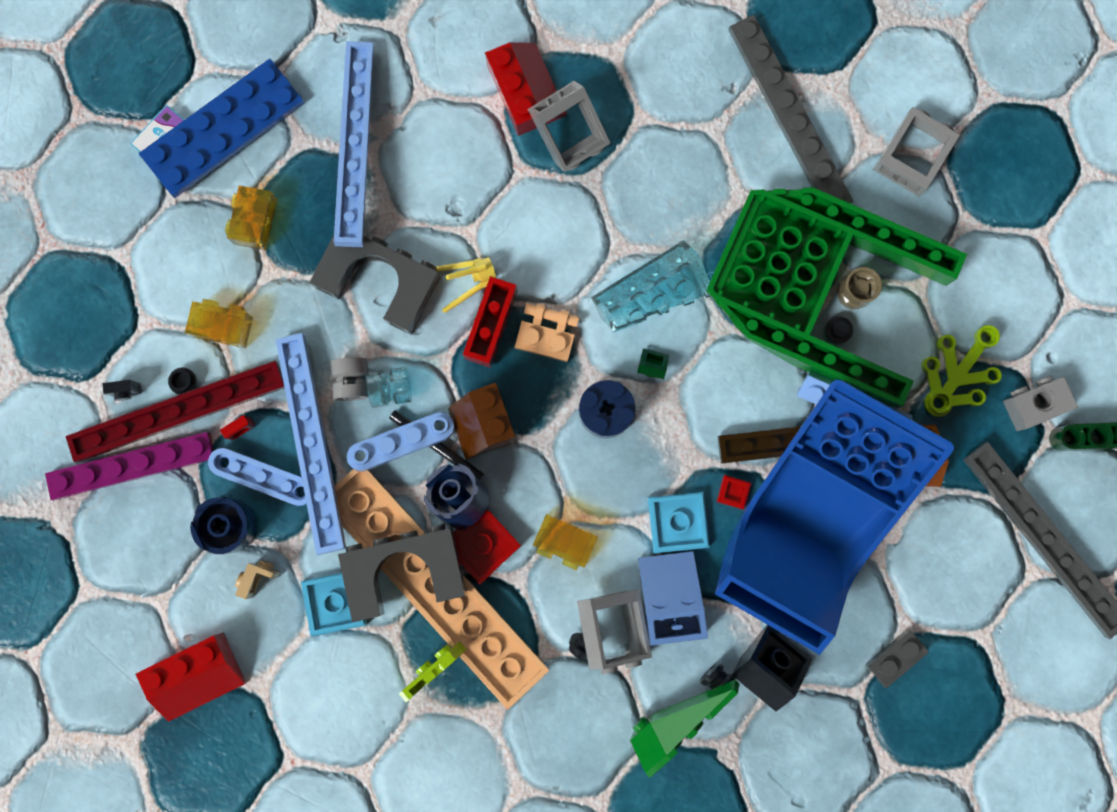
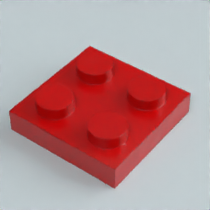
M488 509L473 525L468 526L465 530L456 529L454 531L460 563L479 584L487 579L521 547L520 543Z

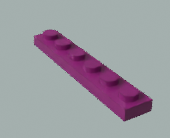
M204 432L45 473L50 500H59L207 462L209 456L214 451L211 435L209 432Z

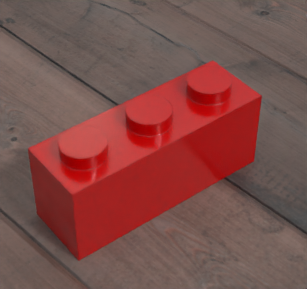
M490 276L463 352L465 360L489 368L492 367L518 293L517 285Z

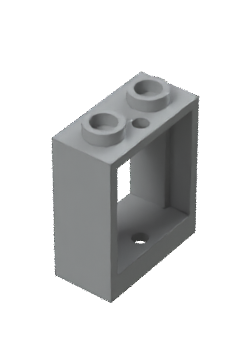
M576 81L569 83L528 109L555 164L564 172L577 168L583 160L600 154L604 147L610 144L585 88ZM578 103L592 135L565 152L560 153L546 122Z
M912 107L903 118L872 170L919 197L928 189L960 134L956 133L950 125L939 123L932 119L926 111ZM910 124L944 144L926 175L921 174L891 156Z
M639 589L577 601L589 670H601V674L617 672V666L625 664L626 668L642 665V660L652 658ZM622 605L630 652L605 658L596 610Z

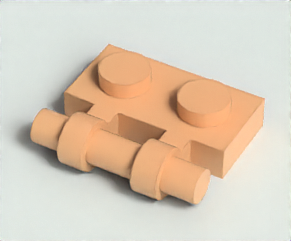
M526 303L524 314L532 315L534 319L533 323L521 321L515 349L568 362L575 335L565 332L566 325L577 327L579 316L569 314L570 311L562 309L561 312L548 309L546 305L539 303L537 306ZM547 319L558 322L556 330L541 326L542 320Z

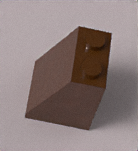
M496 383L468 392L448 408L466 460L518 442Z

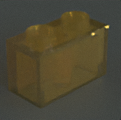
M238 186L237 193L233 194L231 201L232 216L231 219H228L225 227L227 239L234 245L266 251L277 198L271 191Z
M203 299L202 303L192 301L185 334L197 339L246 348L253 316L245 312L246 308L238 305L229 304V308L219 307V302Z
M546 514L533 546L537 547L536 553L549 559L554 554L563 558V565L577 570L579 566L585 568L598 536Z

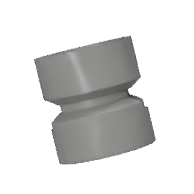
M351 357L331 360V374L336 379V382L332 384L333 400L355 401L368 399L370 397L369 382L364 380V377L368 375L367 359ZM345 380H356V384H345Z

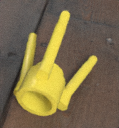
M489 257L436 266L435 271L437 272L469 267L468 269L446 275V279L450 280L471 274L474 282L480 281L479 284L445 306L442 311L444 313L448 312L482 288H485L490 276L496 278Z

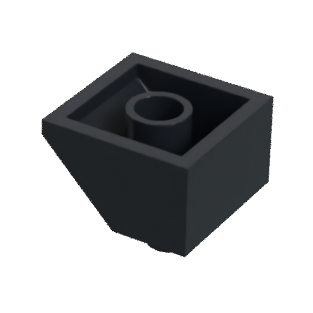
M766 625L741 656L732 676L777 712L796 697L813 659L779 631Z

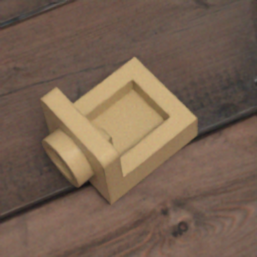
M259 559L258 563H248L245 572L242 571L236 580L235 587L238 589L235 595L243 599L253 598L262 575L274 579L279 577L280 572L274 570V564Z

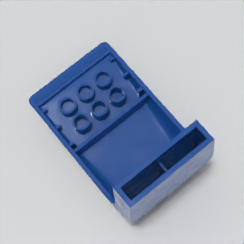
M840 379L834 380L759 487L734 528L725 550L715 595L820 655L836 636L848 591L858 572L951 455L954 445L949 440Z

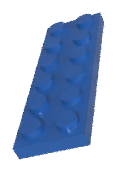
M269 58L138 154L175 199L305 103Z

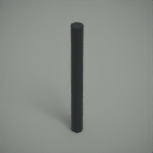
M396 410L389 417L398 426L412 422ZM440 442L429 447L454 466L461 464L468 467L480 480L485 473Z

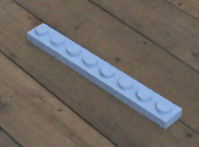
M346 41L334 227L335 246L363 247L374 57L373 42Z
M303 333L276 339L316 555L344 550L346 542L306 337Z

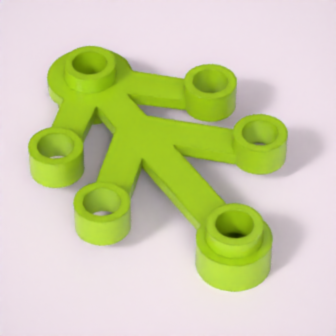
M986 325L975 332V343L959 365H957L955 354L956 339L952 335H944L938 339L937 347L943 352L948 378L943 387L941 386L938 373L941 366L939 359L930 356L922 361L921 368L927 373L930 392L924 399V406L930 415L935 417L945 416L951 411L953 406L967 404L971 406L982 405L986 400V395L980 389H975L962 395L952 394L958 386L984 382L992 385L1001 380V371L996 367L988 368L982 372L968 373L984 349L993 347L999 342L1000 334L994 326ZM982 333L988 336L987 343L981 340ZM943 339L950 341L949 348L943 346ZM929 360L935 364V368L933 370H930L927 367V362ZM989 371L995 374L994 381L988 378ZM974 393H977L980 397L978 403L972 399ZM936 398L942 403L940 408L934 406Z

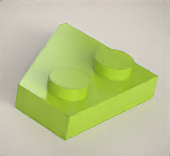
M460 641L452 648L448 644L445 645L434 655L437 660L433 664L428 660L415 671L419 676L399 693L405 702L409 701L467 649Z

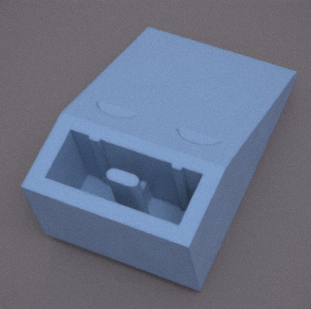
M693 551L638 558L646 628L650 645L708 639L703 600Z

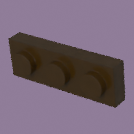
M800 427L717 436L720 463L781 457Z

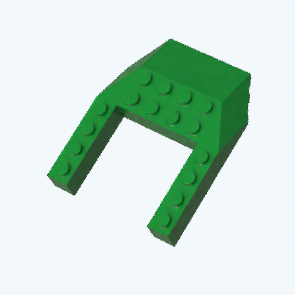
M813 187L799 190H750L706 292L749 341L795 367L807 372L812 370L832 380L840 379L879 401L895 408L903 407L914 382L913 380L815 338L810 333L849 244L945 286L957 280L967 254Z

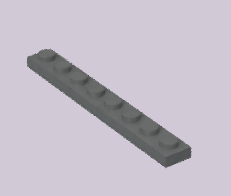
M751 15L731 25L728 31L810 185L815 189L852 204L853 199L755 16Z
M988 442L981 444L967 455L963 461L1103 636L1108 639L1113 638L1117 634V602L992 446Z

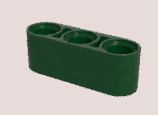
M1117 422L1070 424L1056 427L1051 431L1049 441L1051 446L1058 451L1117 449ZM1093 430L1098 434L1097 443L1092 439ZM1065 431L1068 432L1071 437V441L1069 444H1067L1064 441Z

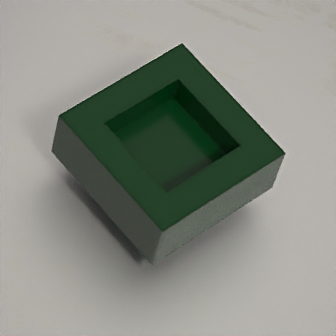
M643 348L637 373L664 380L669 355Z

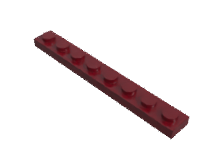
M273 361L67 435L65 437L73 462H82L284 389L283 376L278 362Z

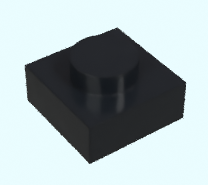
M133 380L102 383L103 394L114 397L115 401L132 399L131 395L141 394L140 383Z

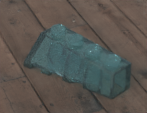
M683 240L595 294L591 299L602 320L613 332H617L644 322L648 316L653 314L663 315L668 313L672 307L680 304L687 306L694 303V299L702 296L706 298L711 297L706 292L710 281L699 254Z

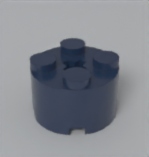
M611 380L596 382L585 390L580 399V421L583 427L594 436L604 439L617 437L625 432L633 421L635 401L630 391L620 382ZM604 403L608 406H613L614 409L611 411V416H607L606 413H600L599 410L602 409Z
M448 464L438 468L431 474L425 485L427 491L426 496L424 495V502L427 508L446 525L458 530H465L468 526L476 523L491 504L485 484L468 467L461 464L455 466Z
M216 497L204 501L194 512L195 515L190 526L192 538L197 546L213 554H231L241 551L256 535L254 513L247 504L234 498ZM223 521H226V522H227V526L225 527V531H222L221 528H220L221 526L224 525V522H223Z

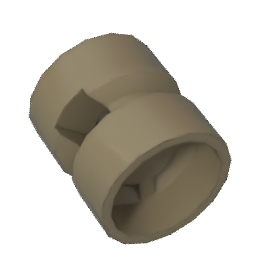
M859 267L853 270L838 285L837 297L840 303L848 309L859 310L874 301L880 295L882 289V281L879 274L867 267Z

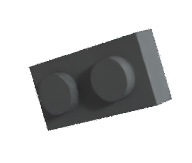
M907 629L865 665L884 688H888L927 655L929 651L914 633Z

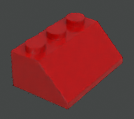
M509 42L485 52L487 67L517 135L520 136L537 129L528 109L557 90L536 43ZM566 111L546 122V124L567 116Z
M224 632L213 635L135 674L147 701L168 722L246 684Z

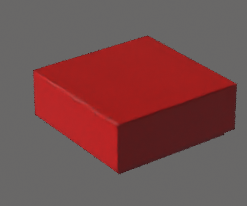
M242 415L220 429V432L224 438L236 440L256 425L251 417Z
M723 475L716 502L744 510L751 483Z

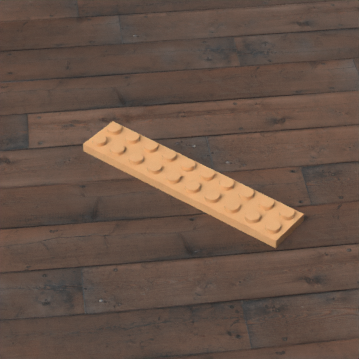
M353 469L335 485L342 526L358 544L362 543L363 548L374 546L373 540L390 537V542L401 540L400 534L417 530L418 536L426 534L369 470L359 472ZM399 552L390 556L382 565L381 570L451 648L459 641L467 650L460 658L507 710L549 672L550 669L464 574L467 595L437 603L430 570L419 556L409 552Z

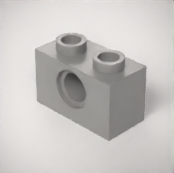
M1051 375L1036 381L1037 387L1028 390L1027 386L1010 392L1012 397L1004 400L1003 403L1016 431L1031 428L1078 408L1065 377L1054 380ZM1037 395L1043 401L1042 408H1039L1035 403Z

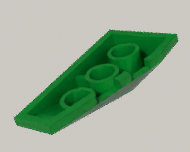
M737 680L656 711L648 718L643 716L633 725L634 732L630 742L649 778L678 753L676 750L682 744L685 737L692 739L698 733L697 731L704 724L702 721L704 718L707 720L713 719L738 694L740 684Z

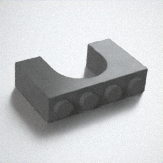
M333 236L309 283L315 289L339 300L350 277L358 267L372 261L389 264L397 272L398 289L383 319L387 324L412 335L440 280L438 272L435 271L437 267L424 260L421 263L412 260V255L398 248L397 251L387 248L388 243L377 237H373L371 240L364 236L363 247H342L334 245Z
M445 524L429 527V533L419 536L416 530L400 534L401 540L390 542V537L373 540L374 546L363 548L362 543L345 547L346 553L338 554L352 622L385 614L378 583L379 572L384 562L390 556L399 552L415 554L427 564L437 603L466 596L467 590L453 528L446 529Z

